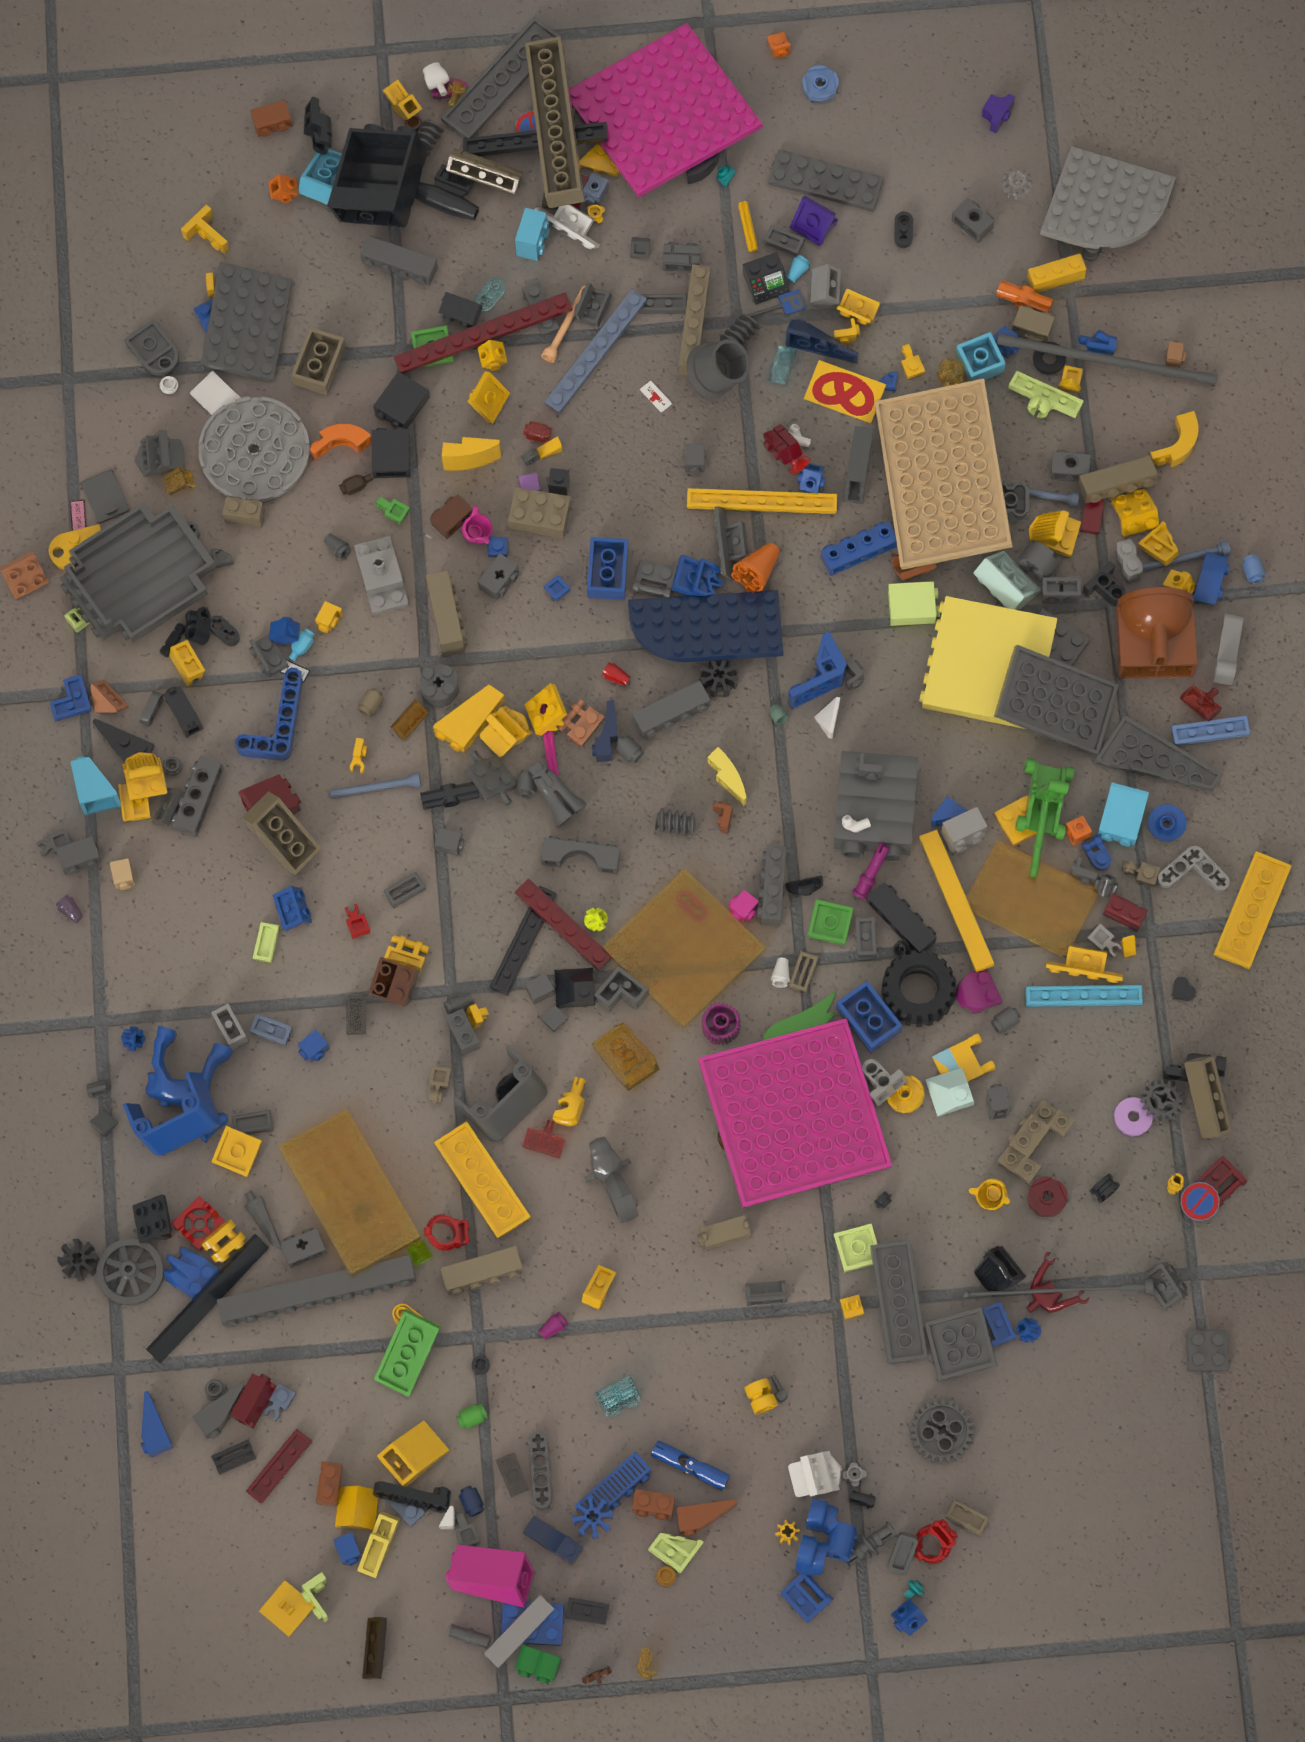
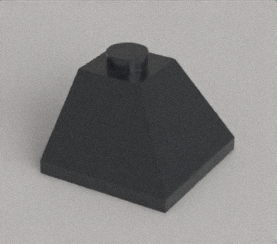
M593 968L554 970L557 1008L595 1006Z

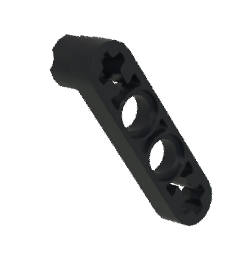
M378 1481L374 1483L373 1495L380 1499L445 1513L449 1509L451 1491L441 1486L435 1487L434 1492L429 1493Z

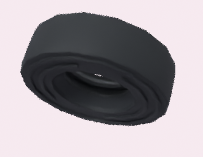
M1049 341V342H1043V343H1047V344H1052V345H1058V346H1060L1059 344H1057V343H1055V342H1050V341ZM1034 351V366L1042 374H1056L1065 365L1066 356L1055 355L1057 358L1055 363L1046 364L1042 359L1045 353Z

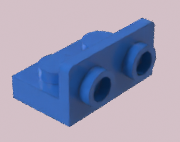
M290 886L273 895L284 930L288 931L303 923H312L310 918L311 912L306 905L305 894L301 888Z

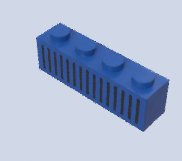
M634 1452L579 1502L581 1506L588 1510L589 1503L587 1502V1497L593 1496L594 1508H597L601 1499L607 1501V1507H604L601 1513L608 1512L610 1509L614 1511L621 1504L620 1500L624 1496L630 1497L635 1492V1487L639 1483L643 1485L650 1479L651 1469ZM594 1513L587 1517V1519H591V1522H596L595 1518H599Z

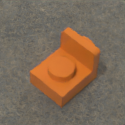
M785 32L767 36L773 58H783L791 54V45L787 41Z

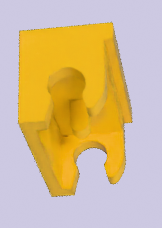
M188 640L172 646L169 657L186 686L192 685L193 680L196 678L201 680L205 669Z

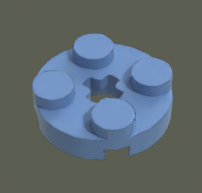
M817 65L811 67L802 80L803 91L811 101H826L834 98L838 90V76L834 71L828 69L827 66ZM819 80L825 83L821 87L816 85Z

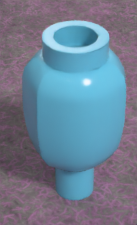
M308 629L300 631L298 641L292 643V653L289 658L295 662L298 656L304 655L312 646L315 634Z

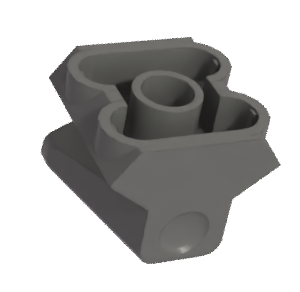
M1002 482L1009 523L1018 520H1029V485L1022 482L1015 484Z

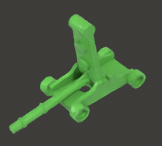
M1027 758L1024 773L1031 774L1026 815H1018L1015 830L1023 832L1026 829L1037 832L1029 875L1032 878H1037L1044 834L1054 835L1055 839L1063 840L1066 825L1059 824L1063 798L1069 789V783L1066 782L1072 781L1074 767L1066 766L1059 769L1040 765L1038 762H1035V759ZM1042 803L1041 811H1039L1038 805Z

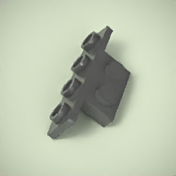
M716 506L714 507V521L717 525L716 537L719 541L720 571L723 577L732 581L734 580L731 576L733 562L740 561L749 555L745 523L740 521L728 525L726 511Z

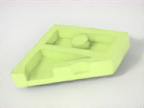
M660 1533L648 1551L681 1574L704 1542L702 1540L695 1541L681 1536L673 1537L670 1534Z

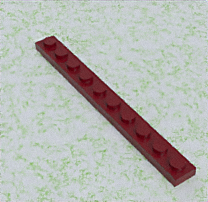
M566 292L398 354L394 356V360L399 372L405 374L480 346L488 340H496L573 311V307Z

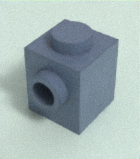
M592 173L583 189L585 201L591 205L596 204L600 206L609 189V180Z

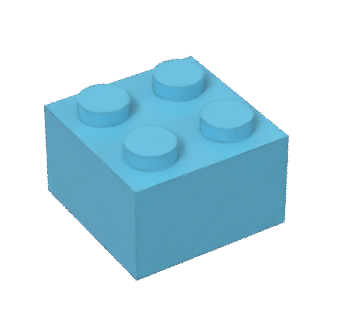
M529 208L524 209L515 238L517 256L538 261L539 255H543L545 249L543 242L544 239H548L550 228H548L549 220H547L545 212Z
M991 332L956 346L955 355L968 382L983 378L987 380L1005 372L1006 363Z

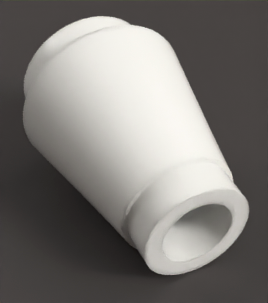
M777 959L771 976L773 986L784 988L790 982L788 959Z

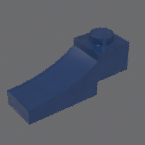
M614 700L607 701V713L603 730L599 738H595V745H592V755L597 757V762L612 761L611 743L618 741Z
M535 1515L523 1531L525 1535L572 1566L584 1549L582 1545L554 1529Z

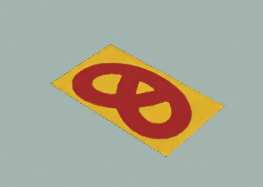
M819 360L804 399L871 424L876 412L875 401L881 399L886 384Z

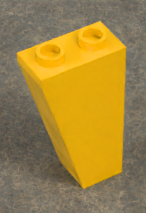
M487 685L435 723L433 726L434 735L441 741L446 740L449 742L450 747L455 751L465 753L488 724L486 718L491 713L497 712L505 702L504 694L491 685Z

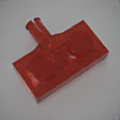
M1192 685L1180 697L1184 703L1208 722L1219 714L1222 709L1213 700V697L1219 693L1216 688H1212L1206 693Z
M547 1120L544 1130L528 1128L522 1147L560 1159L566 1140L551 1133L555 1122Z

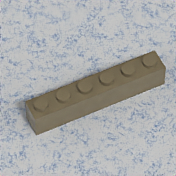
M692 264L679 358V375H687L686 364L688 356L693 348L702 343L711 276L710 266Z

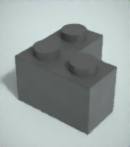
M618 966L594 994V1000L609 1013L621 998L635 1009H638L649 996V989Z

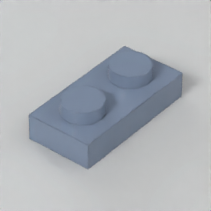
M256 1014L249 1032L250 1034L286 1046L293 1027Z
M385 1500L410 1527L426 1514L422 1508Z

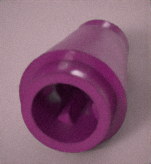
M560 1312L553 1313L538 1331L546 1340L548 1337L566 1329L565 1326L568 1325V1322Z

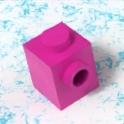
M743 890L739 896L735 895L729 902L730 916L737 922L740 920L743 923L747 920L751 921L757 913L756 909L759 906V901Z

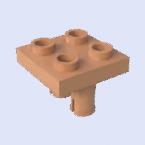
M33 551L0 567V571L15 600L49 583Z

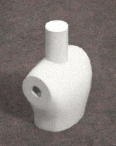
M438 62L426 66L423 69V74L428 89L437 88L441 96L447 95L444 84L449 82L450 79L445 69Z

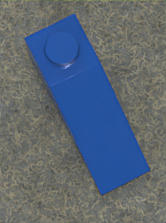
M146 1391L144 1392L141 1434L143 1442L140 1444L144 1453H149L152 1458L172 1449L173 1445L151 1394Z

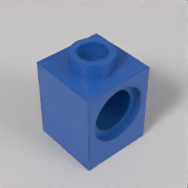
M352 1532L333 1540L343 1565L347 1564L350 1566L359 1562V1558L362 1555Z

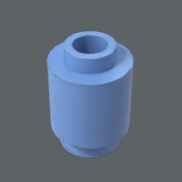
M1253 554L1243 559L1242 566L1248 582L1253 584L1262 582L1266 574L1260 558Z

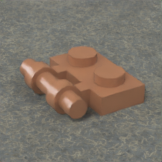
M579 699L576 704H572L567 716L562 719L564 725H558L557 727L560 732H563L565 728L569 729L567 738L582 748L605 720V717L590 706L586 711H583L581 708L585 702ZM578 715L580 719L574 725L571 721Z

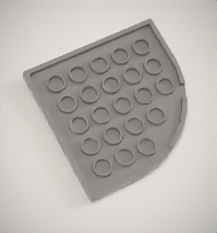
M1071 146L1040 235L1092 249L1108 246L1116 248L1131 244L1146 236L1159 223L1167 207L1176 177Z

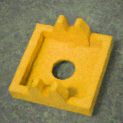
M550 683L524 704L536 735L542 736L548 730L557 731V725H564L562 719L567 716V712L555 684ZM543 704H547L548 706L545 714H541L540 708Z

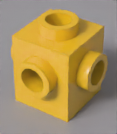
M488 340L478 347L482 368L496 371L507 363L503 342Z
M1171 569L1163 586L1182 589L1192 594L1196 584L1192 579V575L1188 572H1179Z

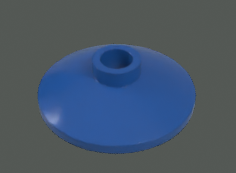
M1170 804L1156 807L1148 818L1150 832L1154 837L1162 841H1174L1180 838L1187 825L1184 813L1178 807ZM1163 823H1169L1170 827H1164Z

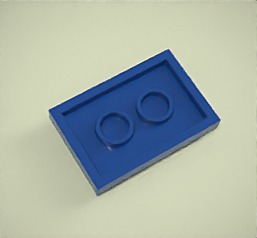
M526 1602L525 1608L503 1603L501 1635L532 1603ZM550 1604L555 1610L523 1644L562 1646L564 1604Z

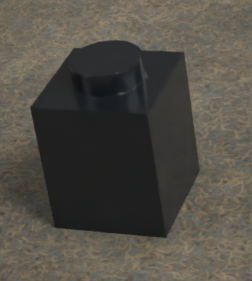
M550 469L549 493L568 495L569 470Z

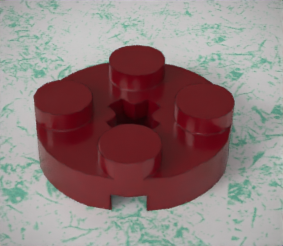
M1042 1177L1036 1180L1029 1189L1028 1203L1031 1209L1040 1217H1052L1059 1214L1066 1206L1067 1190L1062 1182L1051 1179V1177ZM1045 1192L1048 1195H1053L1050 1202L1043 1200Z

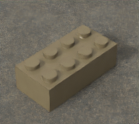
M448 571L426 575L427 586L442 656L447 657L465 653L464 646H467L453 576L449 577Z
M269 791L242 817V820L281 866L293 875H296L322 849L282 800Z

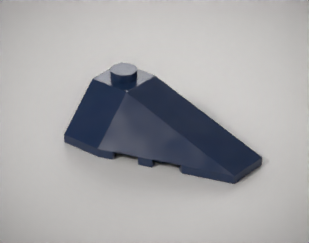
M791 319L786 330V347L855 364L858 363V352L804 320Z

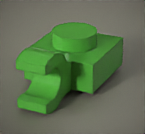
M379 497L376 501V507L385 511L384 516L401 525L410 511V507L396 499H393L390 503L384 498Z

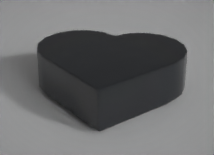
M1185 977L1176 978L1173 984L1172 999L1192 1000L1196 993L1195 988L1189 985Z

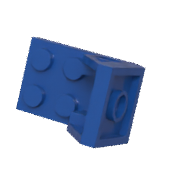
M830 631L822 635L816 659V676L809 678L802 685L799 683L790 688L788 704L791 709L843 685L847 663Z

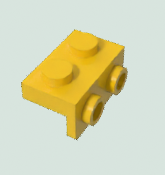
M846 289L841 303L836 309L840 310L841 315L848 318L852 315L857 318V322L867 325V323L873 324L881 303Z

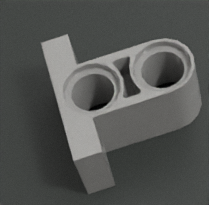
M874 1059L865 1061L862 1066L867 1080L875 1088L870 1093V1096L877 1106L881 1105L907 1083V1079L900 1069L890 1075ZM876 1069L874 1073H869L870 1070ZM889 1082L887 1085L881 1086L882 1083Z

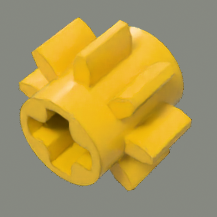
M785 1520L783 1526L777 1525L780 1532L775 1533V1536L781 1537L780 1544L786 1541L790 1546L792 1540L798 1541L795 1534L799 1533L800 1529L794 1528L795 1522L788 1524L787 1520ZM786 1528H789V1531H793V1533L790 1534V1537H787L786 1534H782L785 1532Z

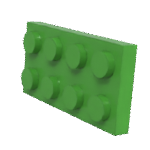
M405 1309L373 1380L409 1397L441 1326Z

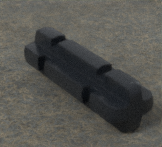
M176 624L175 631L171 632L165 641V646L161 647L160 654L164 657H169L170 648L177 645L181 635L185 633V626L183 624Z

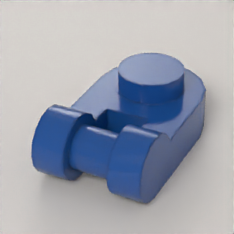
M1099 835L1092 837V840L1089 842L1081 843L1083 851L1096 870L1104 871L1109 868L1111 856ZM1096 846L1099 851L1093 853L1091 849Z

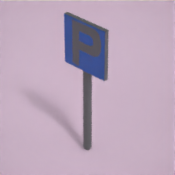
M798 289L778 295L780 305L747 315L754 317L783 308L785 315L805 310L806 306Z

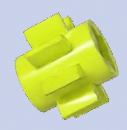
M593 907L586 911L588 915L584 916V923L588 929L598 930L599 932L606 928L605 924L608 923V916L603 909H599V907L595 909Z

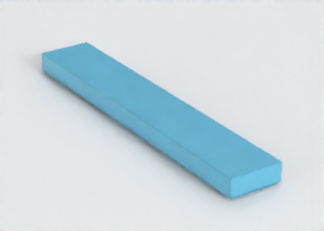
M1142 985L1025 987L1026 1007L1125 1006L1143 1004Z

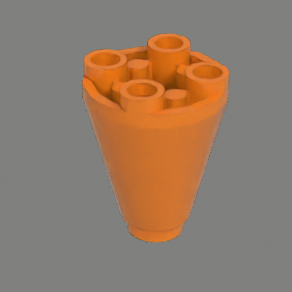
M768 543L736 562L731 573L732 578L735 581H739L747 592L755 593L756 591H762L779 557V548L773 543Z

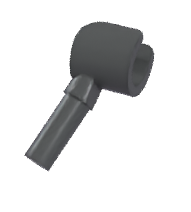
M774 1374L771 1378L778 1390L774 1395L782 1403L788 1397L787 1392L782 1388Z

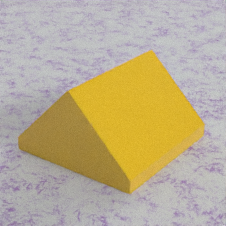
M358 1485L340 1487L335 1527L373 1531L376 1524L379 1498L373 1495V1489Z

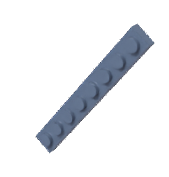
M631 289L545 400L546 406L560 415L646 304L647 298Z

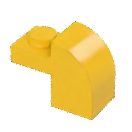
M395 80L382 90L392 104V109L402 119L408 120L422 110L413 94L408 95L399 80Z

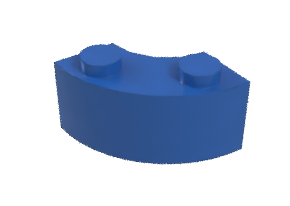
M1206 552L1194 600L1216 605L1217 599L1221 600L1224 589L1220 587L1223 576H1227L1230 565L1227 564L1229 557Z

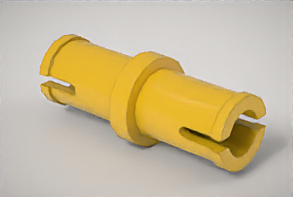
M1176 1173L1175 1176L1172 1175L1169 1178L1167 1190L1170 1194H1176V1192L1178 1193L1182 1189L1184 1178L1181 1174Z

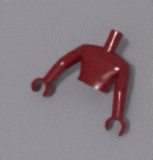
M1047 1252L1044 1255V1262L1036 1272L1030 1290L1057 1288L1050 1280L1040 1284L1048 1267L1055 1263L1056 1258L1052 1261L1046 1259L1051 1252ZM1080 1291L1078 1296L1058 1302L1062 1297L1061 1292L1031 1293L1034 1301L1026 1309L1029 1313H1032L1041 1306L1048 1313H1053L1078 1302L1086 1304L1089 1301V1297L1086 1300H1082L1080 1296L1083 1295L1084 1291Z

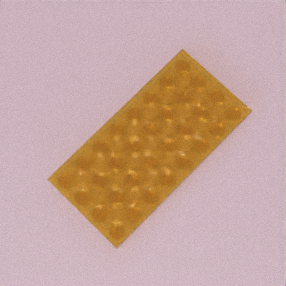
M347 1109L278 1146L351 1277L421 1239Z

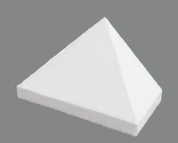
M836 697L814 716L830 739H833L840 697Z

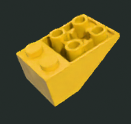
M422 1421L392 1442L377 1455V1458L401 1486L408 1487L450 1450L429 1425Z

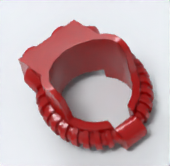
M439 1214L433 1216L428 1221L427 1227H424V1236L428 1237L429 1243L435 1246L436 1249L438 1248V1250L450 1251L454 1247L459 1249L470 1242V1235H468L469 1223H467V1220L459 1221L458 1219H452L448 1215ZM435 1223L445 1224L451 1228L453 1232L451 1242L441 1243L435 1239L434 1235H432V1228Z
M943 1518L939 1521L935 1520L931 1525L922 1527L915 1535L918 1538L915 1556L919 1561L924 1560V1562L931 1564L942 1562L948 1557L951 1548L956 1545L957 1533L950 1528L948 1522L943 1520ZM928 1533L935 1535L941 1542L942 1549L939 1555L928 1554L925 1556L921 1551L923 1548V1537Z

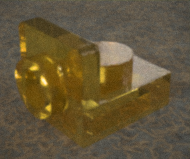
M181 467L162 477L166 491L170 495L186 486L190 488L195 486L192 473Z
M642 1647L636 1672L640 1673L639 1677L649 1680L657 1676V1671L646 1669V1666H651L653 1655L650 1654V1648Z

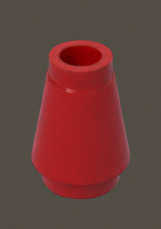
M608 662L601 674L606 680L626 686L631 678L619 666Z

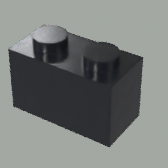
M445 292L438 313L443 314V319L452 322L454 319L460 321V325L470 328L471 325H477L483 305Z

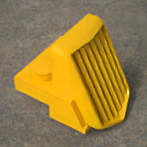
M1065 510L1040 514L1028 528L1030 541L1034 540L1035 543L1039 541L1053 552L1070 558L1081 521L1068 517L1069 512Z
M503 706L486 718L489 723L480 733V738L498 757H503L515 745L521 744L533 732L530 730L528 720L524 714Z
M139 752L125 759V764H122L129 801L167 794L160 757L157 758L153 753Z

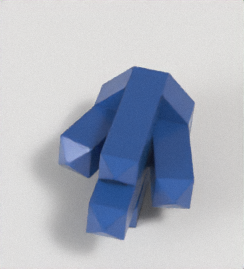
M1098 330L1096 335L1092 337L1081 335L1078 341L1079 344L1086 345V351L1113 356L1117 337Z

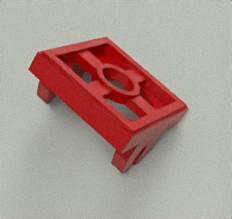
M199 1196L171 1224L200 1251L203 1248L201 1242L226 1221L208 1202H205ZM198 1209L208 1211L203 1217H196L192 1213V1211ZM213 1216L214 1226L211 1231L207 1228V1221ZM186 1217L192 1221V1227L188 1231L185 1229ZM197 1219H203L205 1226L200 1230L196 1229L194 1222ZM196 1232H204L207 1235L202 1238L193 1237Z

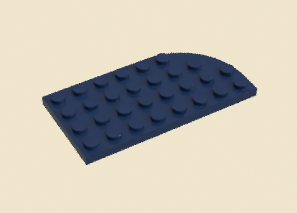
M778 590L756 591L755 593L712 594L707 596L628 599L630 627L635 638L642 647L660 658L675 662H699L783 656Z

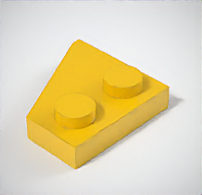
M599 143L580 160V168H590L594 172L606 173L614 177L620 173Z
M1164 521L1138 543L1141 550L1165 566L1179 555L1178 548L1173 542V538Z

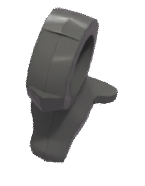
M605 1137L594 1139L589 1143L591 1151L590 1162L593 1173L584 1177L585 1181L595 1179L603 1181L620 1223L630 1221L639 1215L630 1190L621 1175V1169L630 1164L631 1161L629 1158L621 1161Z

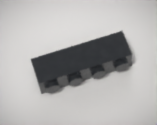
M885 882L867 897V903L902 940H906L910 944L911 950H916V953L928 950L936 943V932L930 926L927 927L923 923L922 917L917 912L913 913L909 909L910 905L905 899H900L896 895L897 891L891 885L888 886Z

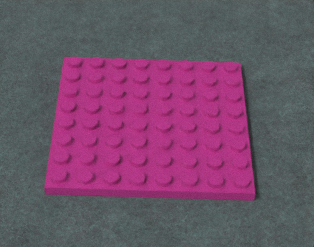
M688 23L570 88L572 107L576 109V113L584 124L607 122L608 141L598 143L638 198L763 128L760 119Z
M847 1018L698 1058L742 1208L892 1167Z

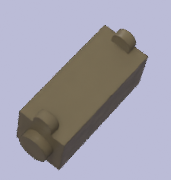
M743 1215L700 1228V1234L697 1236L700 1246L704 1245L705 1251L751 1238V1232L746 1216Z

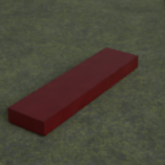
M296 1429L246 1492L262 1504L312 1441Z

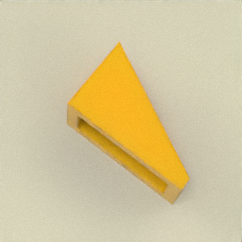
M558 436L537 448L540 459L563 452Z
M1131 935L1122 938L1120 945L1123 947L1124 957L1136 955L1135 936Z

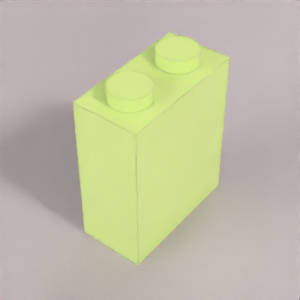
M934 581L888 585L890 626L936 623V617H940L939 605L936 606L935 599H938V588H934Z

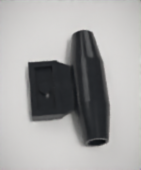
M442 164L434 178L435 185L419 182L416 189V200L454 217L473 221L476 219L479 207L464 198L470 192L475 183L474 180L446 171L447 166Z

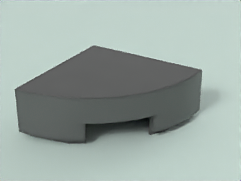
M211 549L216 568L234 564L232 557L220 549Z

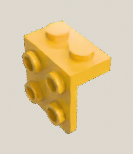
M1146 489L1136 490L1111 499V504L1120 518L1121 532L1124 537L1154 529L1159 525L1158 509Z

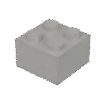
M975 807L943 822L941 835L951 854L954 852L960 853L971 844L978 845L982 843L986 837L988 826L978 807Z

